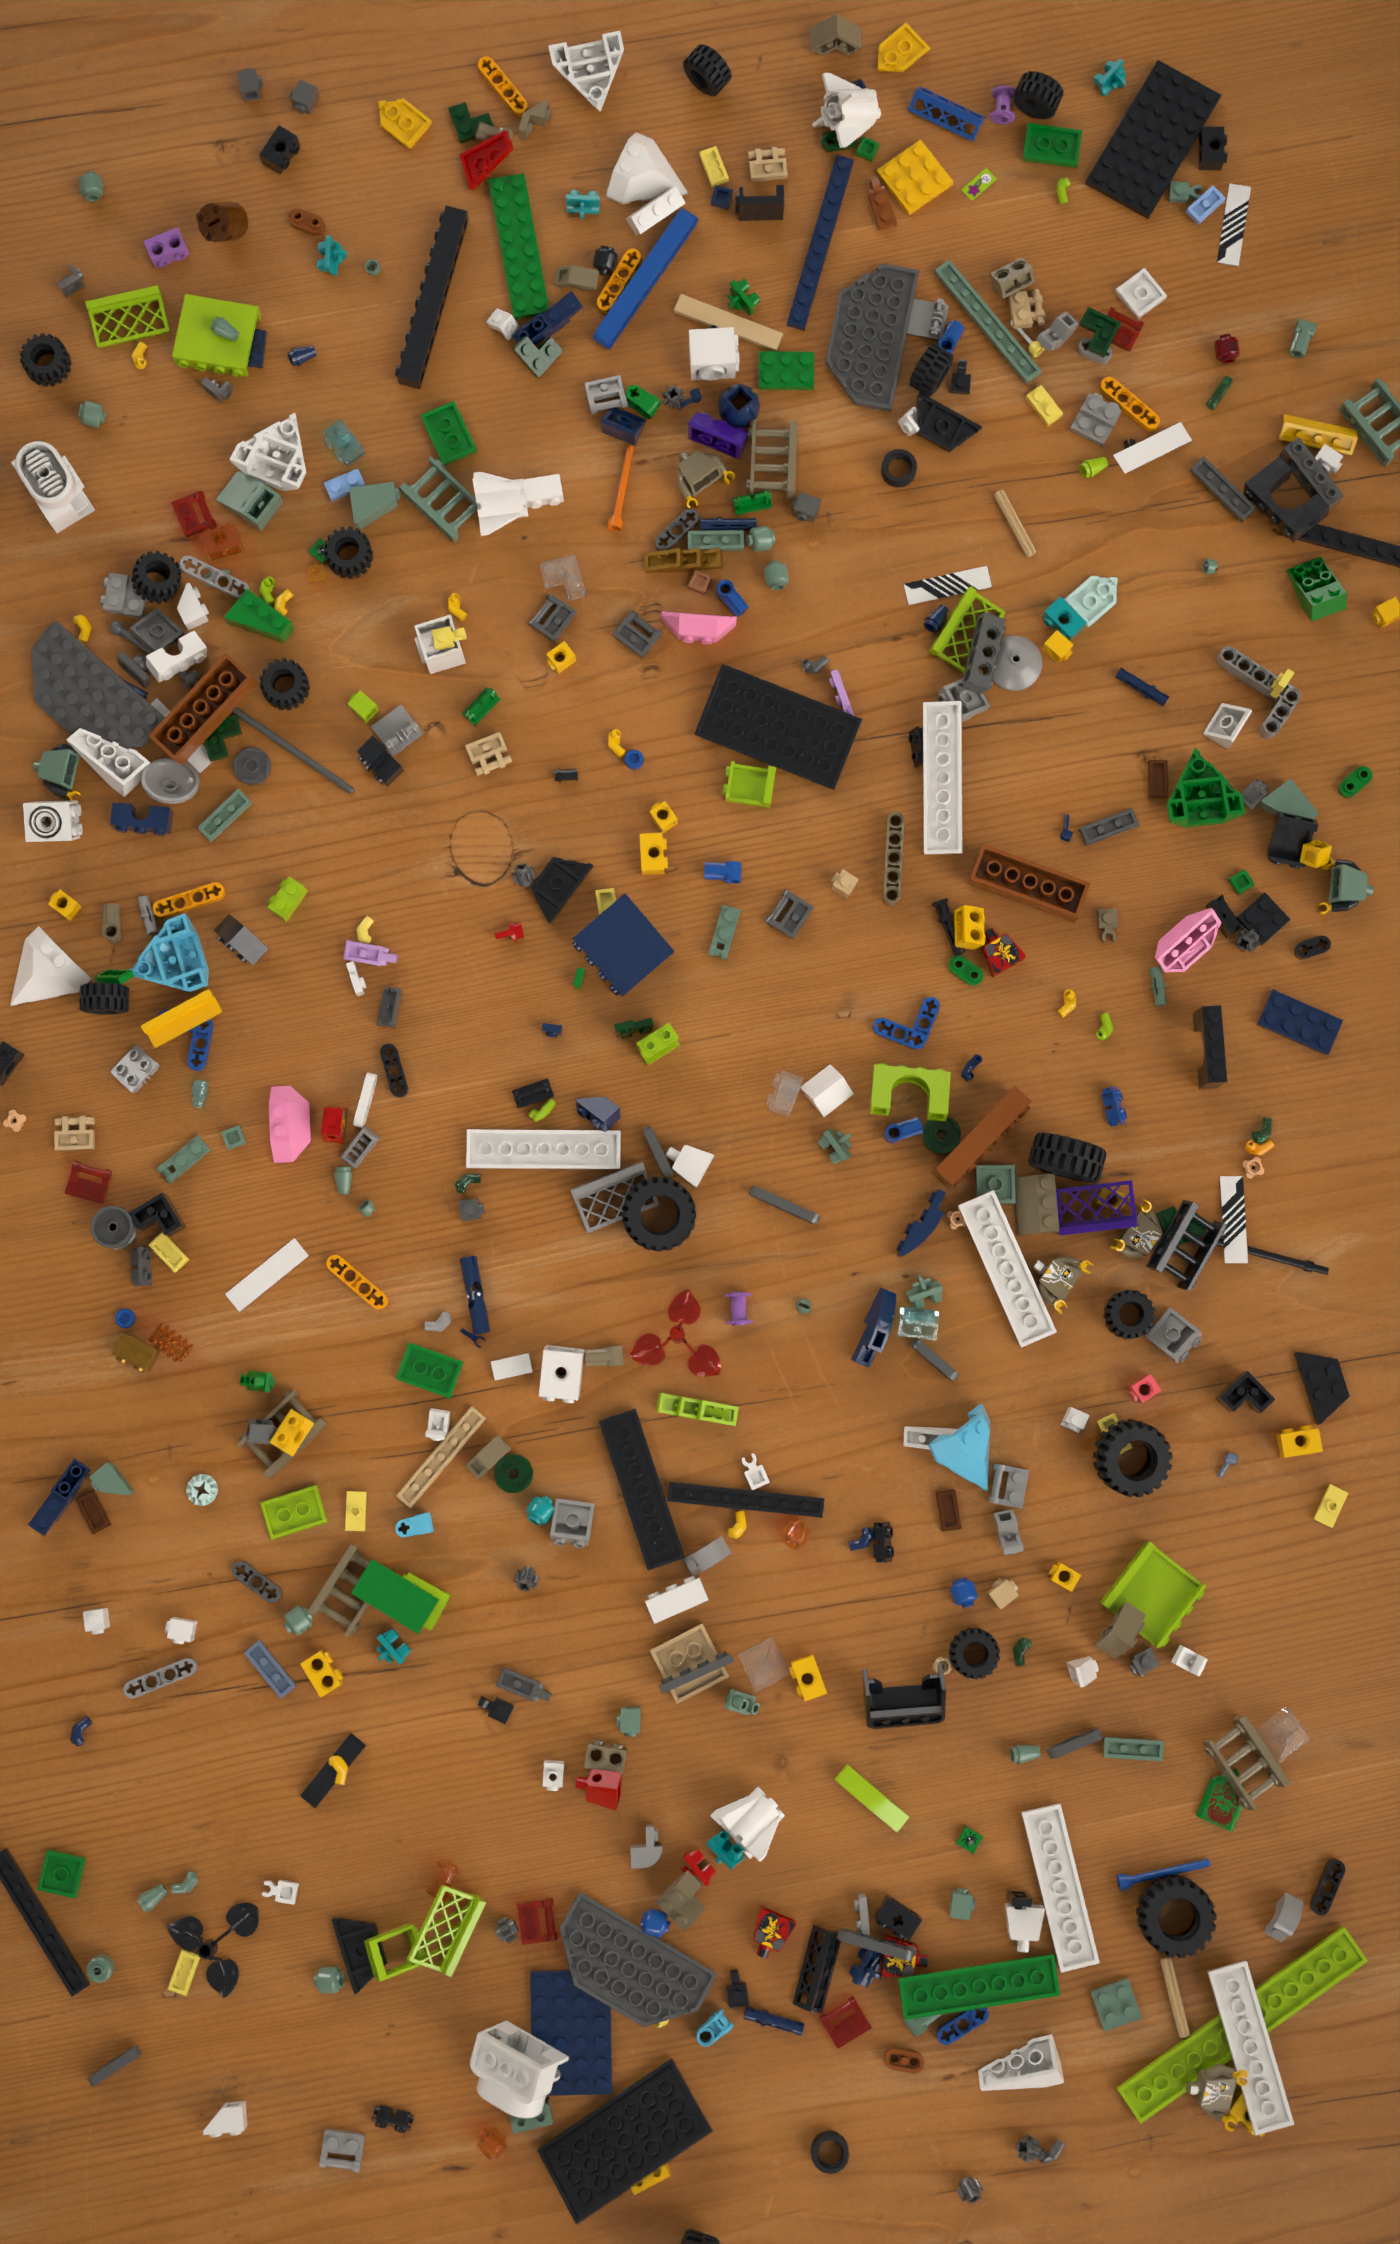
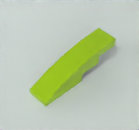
M659 1393L656 1412L732 1426H736L739 1407L665 1393Z
M848 1764L835 1778L841 1786L896 1832L909 1819V1816Z

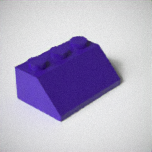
M698 412L688 423V439L738 460L740 459L748 441V433L743 428L732 427L724 420L718 421L709 414Z

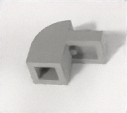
M1066 311L1054 320L1050 328L1040 333L1036 340L1049 352L1052 350L1056 351L1069 339L1079 323Z
M1013 1509L994 1513L997 1537L1004 1555L1024 1551Z
M721 1536L683 1560L694 1576L715 1565L732 1552Z
M646 1824V1844L631 1845V1869L647 1868L659 1860L663 1844H655V1841H658V1829H654V1824Z
M1285 1892L1276 1903L1275 1915L1265 1926L1264 1933L1280 1942H1283L1288 1935L1292 1936L1302 1915L1303 1901Z

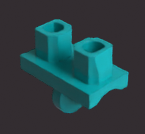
M1120 58L1117 62L1109 60L1104 67L1106 74L1097 73L1094 77V85L1100 88L1102 96L1105 97L1111 89L1115 90L1116 87L1121 89L1126 85L1124 79L1126 72L1123 68L1124 60Z
M571 190L569 195L566 194V213H580V219H584L585 214H599L600 198L597 192L589 191L587 195H580L578 190Z
M331 235L326 236V241L318 243L319 253L325 255V259L317 260V268L321 272H329L332 276L338 275V265L347 258V252L342 250V245L334 241Z
M394 1628L377 1637L386 1648L385 1651L380 1645L376 1649L381 1654L377 1660L380 1662L384 1658L390 1664L393 1661L389 1656L390 1653L400 1665L406 1660L405 1657L412 1649L405 1642L398 1649L395 1647L393 1642L399 1637V1634Z
M723 1830L711 1838L706 1845L717 1855L715 1861L718 1864L724 1862L732 1870L738 1863L744 1861L745 1856L742 1854L743 1848L739 1844L733 1845L729 1841V1834Z

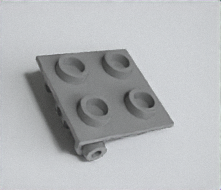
M914 299L907 334L940 340L944 333L949 305H945L943 299H937L936 302Z
M399 705L371 726L393 756L423 735L417 723L413 721L402 705Z
M136 1044L110 1072L134 1094L144 1085L142 1082L147 1083L145 1081L146 1078L151 1079L149 1075L152 1076L158 1071L160 1065Z

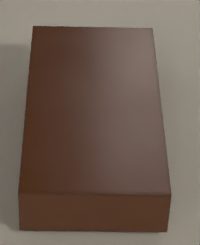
M1148 760V798H1168V760Z
M955 1489L935 1492L942 1532L962 1529Z
M95 1490L75 1499L92 1534L112 1525Z

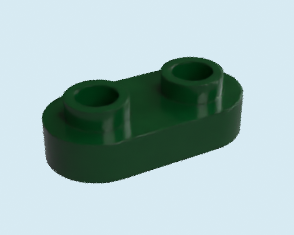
M836 130L826 132L821 139V146L826 152L850 149L857 143L856 139L847 147L840 148Z

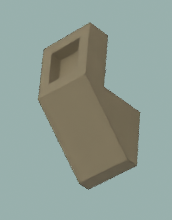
M544 100L522 114L518 130L521 140L527 141L528 134L532 133L533 125L545 127L547 120L550 121L552 109H549V101Z
M574 265L558 267L555 286L559 288L574 286L581 291L596 290L599 271Z
M497 1435L465 1466L477 1479H480L511 1448Z

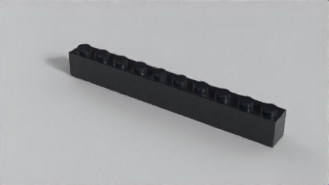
M446 206L444 212L440 214V228L435 231L434 239L436 242L430 249V263H426L425 266L426 277L420 284L421 294L415 301L416 312L411 315L410 325L412 326L410 331L406 333V347L401 350L400 359L402 361L400 365H397L395 376L401 385L421 389L469 221L467 210Z

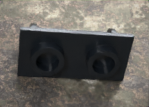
M919 726L909 731L908 737L911 744V758L914 762V768L923 764V728H919Z
M548 1078L512 1090L518 1109L554 1097Z
M890 1522L874 1523V1527H872V1532L874 1533L873 1541L880 1540V1544L873 1545L874 1559H876V1562H891L894 1557V1548L891 1546L893 1528L890 1526Z
M382 2105L375 2106L373 2114L377 2115V2117H372V2122H375L376 2127L384 2129L387 2126L395 2127L394 2131L399 2133H406V2130L411 2131V2126H408V2123L412 2124L414 2120V2115H411V2112L397 2109L396 2116L393 2117V2108Z

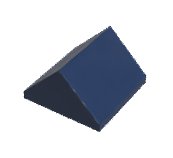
M617 407L611 408L601 419V432L636 446L647 420Z

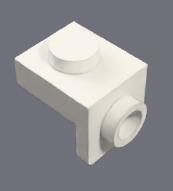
M498 308L486 321L490 328L501 332L508 340L519 328L512 314Z
M915 406L898 421L901 429L908 436L920 430L917 426V408Z
M431 1408L425 1437H429L434 1441H440L447 1436L450 1411Z
M1179 1645L1171 1662L1199 1677L1207 1659Z

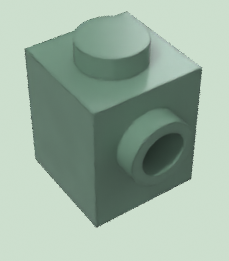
M621 1706V1715H617L616 1728H620V1733H624V1736L634 1737L636 1733H640L641 1707Z
M957 1887L956 1890L951 1889L948 1909L949 1917L970 1920L971 1911L975 1909L973 1895L966 1888Z

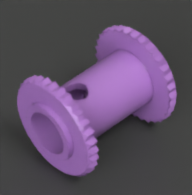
M1003 85L997 86L992 90L991 95L996 99V110L990 114L992 122L996 124H1009L1015 120L1014 113L1010 111L1011 99H1013L1015 92L1013 87Z
M730 1292V1294L724 1295V1297H730L732 1315L731 1321H726V1324L737 1326L753 1322V1320H747L746 1297L751 1296V1293Z

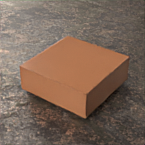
M695 570L688 588L705 595L712 576Z

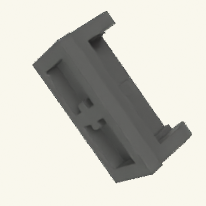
M384 986L377 1026L396 1029L403 994L401 988L395 987V989Z

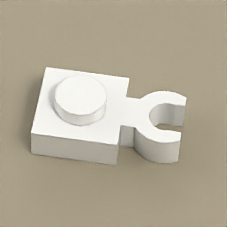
M353 961L346 963L356 995H364V989L367 988L364 978L359 977Z
M752 1453L753 1461L747 1463L743 1457L742 1463L749 1468L744 1473L751 1489L754 1490L770 1483L762 1464L756 1466L757 1458Z
M271 1880L264 1882V1885L270 1886L271 1891H263L262 1896L270 1897L276 1895V1902L292 1905L296 1903L299 1883L279 1880L278 1885H275Z

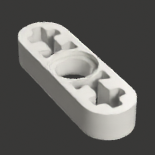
M369 1072L366 1074L353 1123L356 1127L363 1128L366 1124L377 1083V1074Z

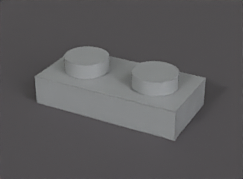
M865 1893L857 1894L858 1900H854L855 1912H859L860 1920H856L857 1932L870 1936L867 1897Z

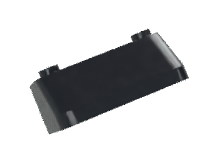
M938 1663L936 1675L928 1674L922 1679V1685L883 1688L882 1682L877 1679L868 1680L867 1669H863V1693L867 1727L882 1729L938 1724L945 1720L946 1687L942 1663Z

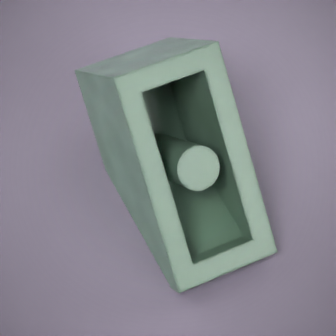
M107 1462L89 1476L92 1480L90 1483L96 1491L121 1495H133L135 1493L113 1462Z

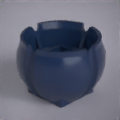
M734 384L729 386L727 391L722 392L718 401V412L722 420H725L732 427L745 428L751 424V421L753 422V420L757 419L760 411V400L751 387L744 384ZM739 394L748 402L740 411L730 403Z

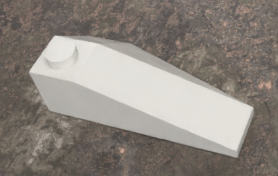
M81 728L67 739L69 745L123 797L138 785L144 769L150 764L136 750L131 748L128 750L119 746L116 742L111 743L102 739L101 736Z
M1052 2034L1031 2039L1027 2042L1026 2046L1019 2050L1014 2049L1011 2051L1012 2054L1003 2059H997L978 2070L981 2091L1042 2088L1064 2083L1062 2066Z

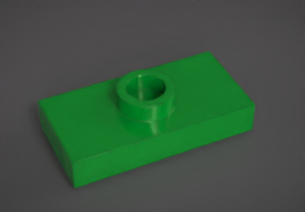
M107 969L95 976L94 979L96 983H116L121 985L133 978L134 973L133 970Z

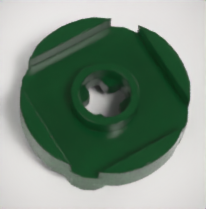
M948 1117L946 1121L929 1120L925 1124L922 1133L924 1145L935 1154H947L953 1151L958 1146L961 1136V1130L957 1122ZM938 1130L946 1132L945 1140L937 1138Z
M507 1455L501 1458L495 1466L494 1477L496 1484L507 1493L524 1491L532 1482L533 1468L529 1460L522 1455ZM518 1469L517 1474L519 1477L511 1479L509 1477V1470Z

